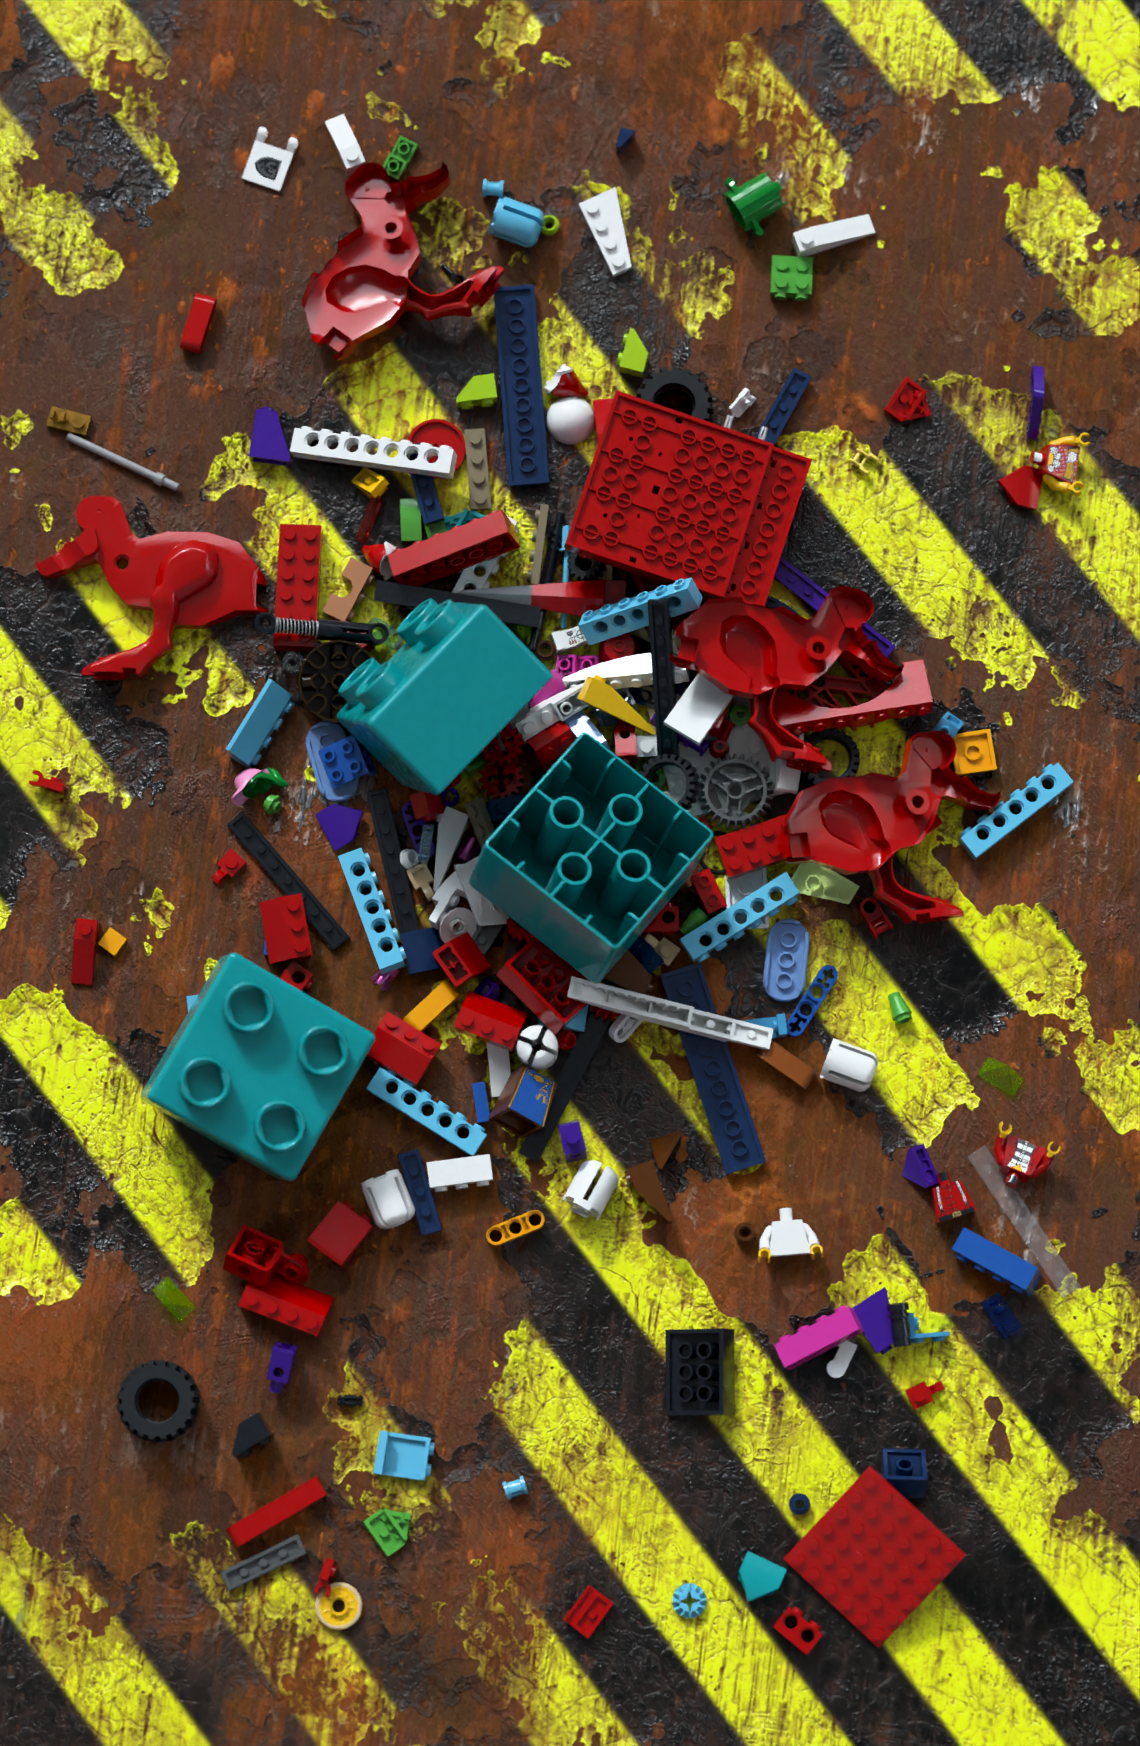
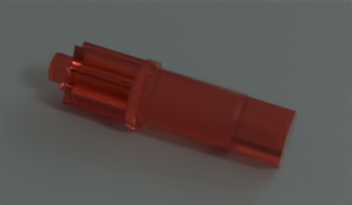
M379 495L376 498L371 497L364 511L365 514L354 538L358 542L366 543L374 522L378 518L383 502L380 501L382 497Z

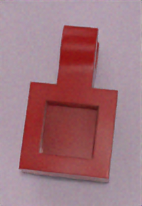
M33 770L32 773L39 776V780L37 782L29 781L31 786L41 787L45 790L65 795L67 787L63 784V780L56 777L47 779L44 778L40 771Z
M230 849L217 863L221 869L211 878L217 885L227 875L233 879L247 862Z
M941 1381L928 1387L925 1382H922L905 1390L914 1410L934 1401L931 1395L944 1389Z
M325 1559L319 1582L315 1587L316 1594L319 1593L321 1587H325L327 1589L325 1596L329 1597L332 1590L328 1582L330 1578L335 1577L338 1566L335 1565V1560Z

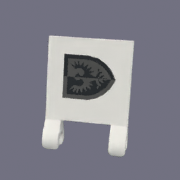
M259 127L242 179L280 192L293 155L297 149L298 141L296 138L290 137L286 150L265 144L268 131L264 127Z

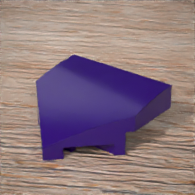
M332 804L315 815L335 851L340 850L354 841L355 837L359 836L358 830L364 811Z

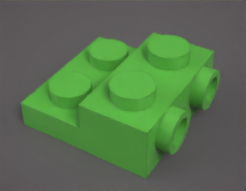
M772 255L770 297H774L777 300L795 298L796 301L811 299L813 257Z

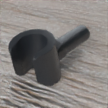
M445 264L441 266L452 278L453 286L458 285L455 282L456 278L465 281V277L462 274H455Z

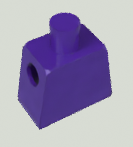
M573 1120L557 1124L566 1163L587 1159L579 1121Z
M279 1341L273 1346L266 1379L271 1380L270 1392L281 1394L284 1383L287 1384L290 1381L298 1346ZM277 1368H282L283 1373H279L277 1371Z

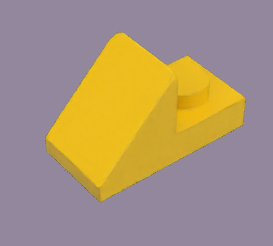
M364 467L351 480L373 502H376L387 490V485L389 484L384 477L367 467Z

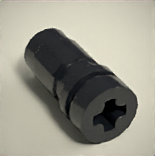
M908 1302L887 1304L888 1312H890L888 1317L891 1319L892 1324L891 1331L894 1347L910 1346L911 1332L908 1322L910 1313H907V1310H909Z

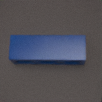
M485 1082L472 1083L478 1124L491 1122L488 1120L490 1113Z

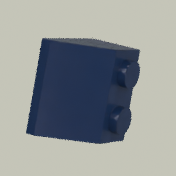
M883 1448L882 1476L905 1498H926L928 1479L925 1450Z

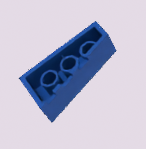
M965 1227L952 1247V1251L956 1254L955 1258L964 1263L969 1261L974 1264L973 1268L982 1273L986 1271L992 1275L993 1279L1000 1283L1005 1282L1010 1285L1011 1289L1020 1294L1023 1293L1030 1297L1042 1277L1038 1267Z

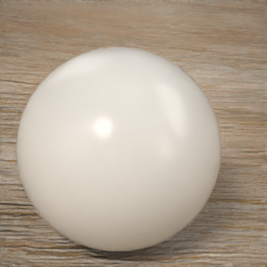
M562 397L556 400L548 410L546 416L548 431L553 438L561 443H580L586 440L594 429V411L582 398Z

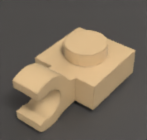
M423 862L407 870L406 873L415 890L417 891L422 888L429 902L434 896V892L429 884L433 883L434 879L426 863Z
M648 933L644 939L664 960L663 964L668 967L681 950L664 937L659 942Z

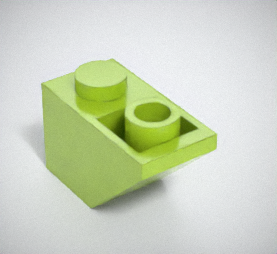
M630 328L629 334H624L622 345L625 346L623 353L619 352L616 364L619 365V372L643 378L648 361V352L636 331Z
M494 373L473 376L457 396V408L471 409L475 405L489 407L494 405V403H498Z

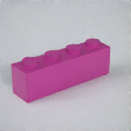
M846 1305L838 1307L834 1310V1314L819 1317L815 1320L816 1323L811 1326L805 1325L797 1329L798 1333L792 1336L789 1334L781 1337L779 1343L774 1346L784 1368L791 1370L864 1332L854 1308L846 1307Z

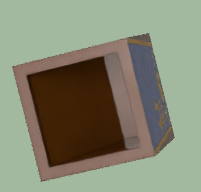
M521 1065L512 1071L488 1120L522 1139L544 1127L558 1084L551 1081L549 1077L535 1072L533 1068Z

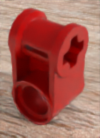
M866 898L860 903L858 907L859 914L874 939H877L878 935L886 930L893 929L892 923L875 899ZM871 903L874 907L873 913L865 912L863 905Z

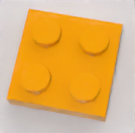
M990 729L957 733L954 736L953 740L957 748L956 756L953 760L955 774L963 776L997 770Z

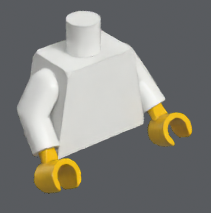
M792 1208L779 1209L780 1221H774L771 1225L767 1226L760 1238L757 1260L760 1262L761 1257H766L768 1259L767 1263H770L771 1257L810 1253L811 1258L814 1260L815 1253H820L821 1257H824L823 1248L819 1245L817 1236L810 1226L803 1223L802 1219L793 1220Z

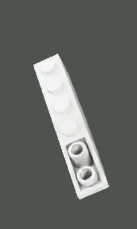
M651 653L626 656L594 665L564 677L563 684L567 690L584 683L587 676L594 677L598 675L606 679V684L614 689L653 685ZM674 665L675 683L689 682L690 669Z

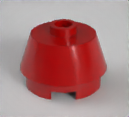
M630 632L601 641L599 644V656L602 662L640 654L638 640Z

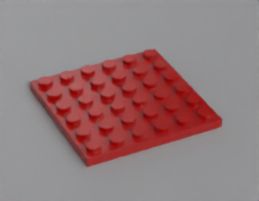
M870 1465L784 1557V1560L879 1648L966 1554Z

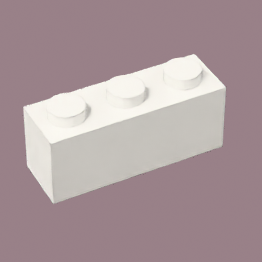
M490 1154L427 1162L430 1189H435V1192L447 1191V1187L455 1186L456 1189L468 1188V1184L474 1183L477 1184V1187L487 1186L489 1181H493Z

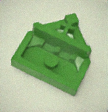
M380 1509L362 1522L386 1558L405 1545L411 1513Z

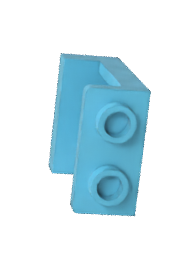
M380 1431L374 1473L425 1481L426 1477H430L432 1464H428L429 1455L433 1456L435 1443H432L431 1438Z

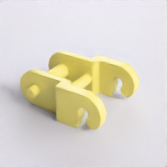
M857 448V454L853 459L850 458L849 461L852 466L855 465L859 468V472L865 473L867 477H870L871 474L862 468L864 463L869 458L875 459L877 463L880 462V459L872 453H865L862 448ZM862 455L865 458L860 464L857 462V460Z

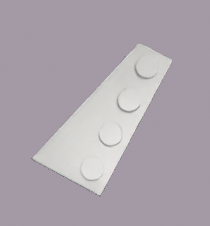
M615 187L579 203V208L613 277L632 268Z

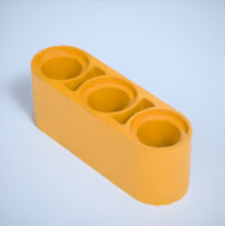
M445 980L408 1013L403 1021L423 1032L461 994L448 980Z
M532 1210L492 1226L487 1231V1241L492 1246H500L537 1231L544 1225V1215L538 1210ZM535 1214L541 1218V1223L537 1226H533L529 1222V1218ZM516 1222L521 1225L522 1229L518 1234L510 1232L509 1228L512 1223ZM491 1232H501V1240L493 1242L490 1239Z

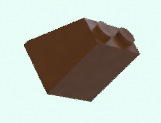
M629 950L624 953L601 981L605 985L649 996L654 988L652 976Z

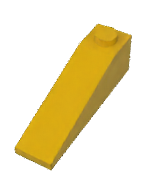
M598 675L594 677L587 676L577 699L648 734L655 735L656 731L612 686L606 684V679Z

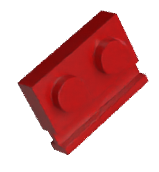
M588 1585L563 1620L589 1638L614 1603Z

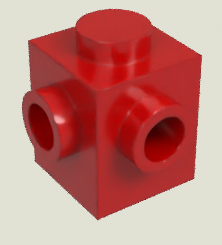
M420 791L410 796L416 820L425 819V822L437 820V816L444 813L440 794L433 795Z

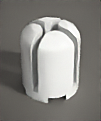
M541 1025L529 1026L524 1029L519 1035L520 1040H517L516 1044L517 1056L521 1064L533 1068L534 1071L545 1070L552 1066L558 1056V1041L555 1034L549 1028L547 1031L543 1030ZM537 1044L541 1045V1049H544V1051H537L536 1055H533L534 1050L532 1047H536Z
M833 1038L820 1077L855 1091L864 1092L872 1083L878 1066V1058L873 1052Z
M587 1160L581 1164L561 1201L563 1203L565 1200L572 1205L570 1210L584 1218H588L589 1215L597 1217L596 1221H599L602 1212L618 1185V1176L613 1169L606 1166L588 1201H586L584 1198L602 1165L599 1161Z
M398 1169L385 1172V1175L375 1179L370 1178L361 1183L362 1191L374 1222L382 1229L400 1226L408 1222L415 1213V1207L402 1174Z

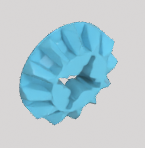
M691 1583L678 1587L672 1598L675 1611L685 1618L699 1616L704 1611L707 1602L702 1588ZM688 1591H690L692 1598L699 1599L696 1603H692L691 1610H689L686 1603L680 1602V1600L687 1598Z

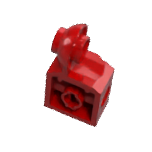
M243 1225L228 1250L222 1268L260 1287L268 1284L274 1272L294 1283H303L309 1278L307 1259L302 1254H285L281 1241L246 1225Z

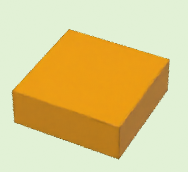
M110 927L98 945L113 956H116L127 942V939Z

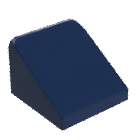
M626 128L619 130L616 144L617 154H620L634 140L635 130Z

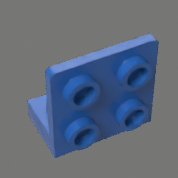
M353 735L318 751L332 788L336 789L361 776L371 777L377 774L369 751Z

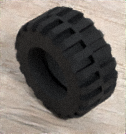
M673 367L671 371L663 368L658 374L656 372L650 374V378L648 380L645 379L641 383V388L637 391L636 397L655 403L660 396L666 393H680L686 396L693 405L691 416L711 422L713 412L711 392H708L707 384L700 381L701 377L697 374L691 375L688 369H684V372L678 371L679 367Z
M164 1360L147 1361V1363L136 1366L134 1370L126 1375L125 1380L121 1382L120 1391L117 1393V1410L120 1413L122 1423L136 1437L157 1443L172 1441L184 1435L195 1423L194 1420L199 1414V1389L191 1374L181 1366ZM155 1381H164L172 1385L179 1398L178 1408L174 1415L161 1422L151 1421L146 1418L139 1407L141 1391L145 1386Z

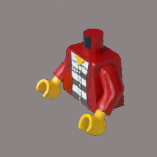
M1003 1122L998 1125L1000 1134L997 1135L993 1152L996 1163L1000 1166L999 1172L1007 1176L1005 1185L1009 1188H1017L1019 1181L1027 1183L1029 1178L1036 1179L1046 1172L1054 1159L1053 1155L1060 1151L1061 1146H1059L1057 1151H1052L1050 1149L1052 1141L1048 1145V1152L1045 1153V1148L1010 1135L1012 1131L1011 1124H1009L1007 1131H1003Z

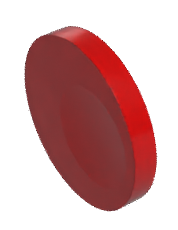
M442 419L424 421L417 425L408 437V441H411L412 444L424 442L431 444L432 447L440 448L441 445L452 447L457 454L454 473L464 462L466 455L464 436L449 421ZM438 456L431 457L429 463H435L438 460Z

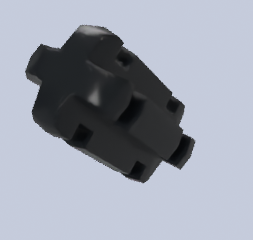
M338 1395L337 1404L338 1406L344 1405L345 1407H356V1405L361 1407L363 1406V1396Z

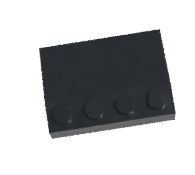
M734 1329L666 1330L667 1416L735 1415Z

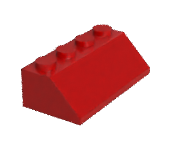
M273 1274L268 1284L261 1287L248 1281L238 1306L319 1337L334 1297Z

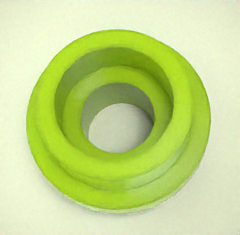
M545 215L541 232L545 235H553L559 229V221L553 215ZM551 223L553 227L549 229L545 225Z

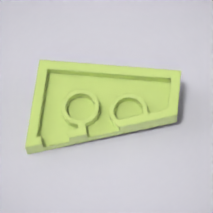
M812 862L800 863L791 878L800 894L850 904L860 887L837 872Z

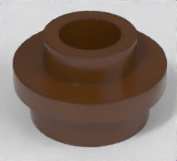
M542 640L537 644L535 654L540 660L548 661L554 657L556 648L551 641ZM543 648H548L549 653L543 654L541 650Z
M740 1223L735 1228L734 1236L738 1242L747 1244L755 1238V1229L750 1223ZM743 1229L748 1230L749 1235L747 1237L741 1235Z

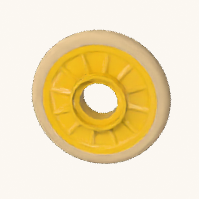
M331 1583L329 1585L332 1591L329 1597L325 1596L327 1593L325 1587L317 1596L315 1602L316 1614L319 1620L330 1629H347L358 1621L362 1613L361 1596L353 1586L347 1583ZM342 1600L345 1604V1609L342 1612L334 1611V1601Z

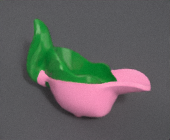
M249 768L236 776L234 783L237 791L231 797V802L235 805H242L248 799H253L256 795L267 792L273 784L278 787H287L289 784L283 780L274 768L263 770Z

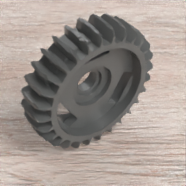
M736 753L733 754L732 759L729 758L728 754H725L724 761L717 757L718 764L711 761L712 769L705 767L704 771L707 775H700V778L704 780V782H700L702 789L698 790L700 791L699 795H702V797L698 798V802H704L700 809L708 810L705 816L712 815V823L716 819L719 820L718 827L726 823L727 830L730 824L733 825L734 830H737L738 825L741 824L743 829L746 827L747 822L752 826L753 819L760 822L759 814L766 816V812L763 809L769 810L771 807L766 802L773 801V797L768 796V794L774 793L773 789H768L769 786L773 785V781H766L770 774H763L765 766L759 769V761L752 764V756L746 761L744 760V754L741 755L740 759H737ZM728 767H739L749 770L748 775L727 771ZM731 786H739L742 790L739 796H732L729 792ZM711 790H715L722 807L718 810L713 806L708 792ZM755 796L762 799L750 814L744 812Z

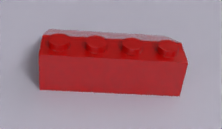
M532 939L509 959L496 974L555 1035L588 1005L587 1003L567 998V993L572 976L585 980L589 979L540 940L535 941Z

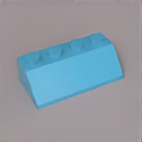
M270 678L226 747L228 756L247 768L258 764L262 756L260 755L262 749L269 746L272 741L270 736L273 731H277L283 723L281 718L284 713H289L294 705L292 695Z

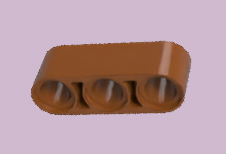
M772 1040L769 1050L760 1049L756 1054L758 1059L805 1091L818 1074L813 1068Z

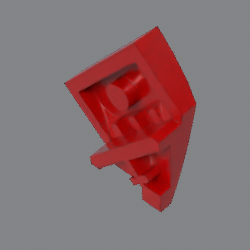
M906 376L883 411L899 422L931 416L926 398L927 391Z
M1023 465L997 481L999 486H1002L1006 492L1009 504L1014 503L1016 506L1032 511L1037 509L1043 479L1037 475L1038 468Z

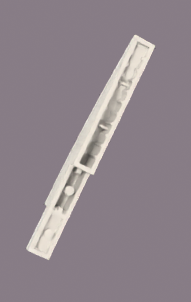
M573 976L571 977L567 998L655 1024L724 1042L731 1041L759 1049H770L774 1030L772 1028L696 1010L694 1007L601 983H593L589 980Z

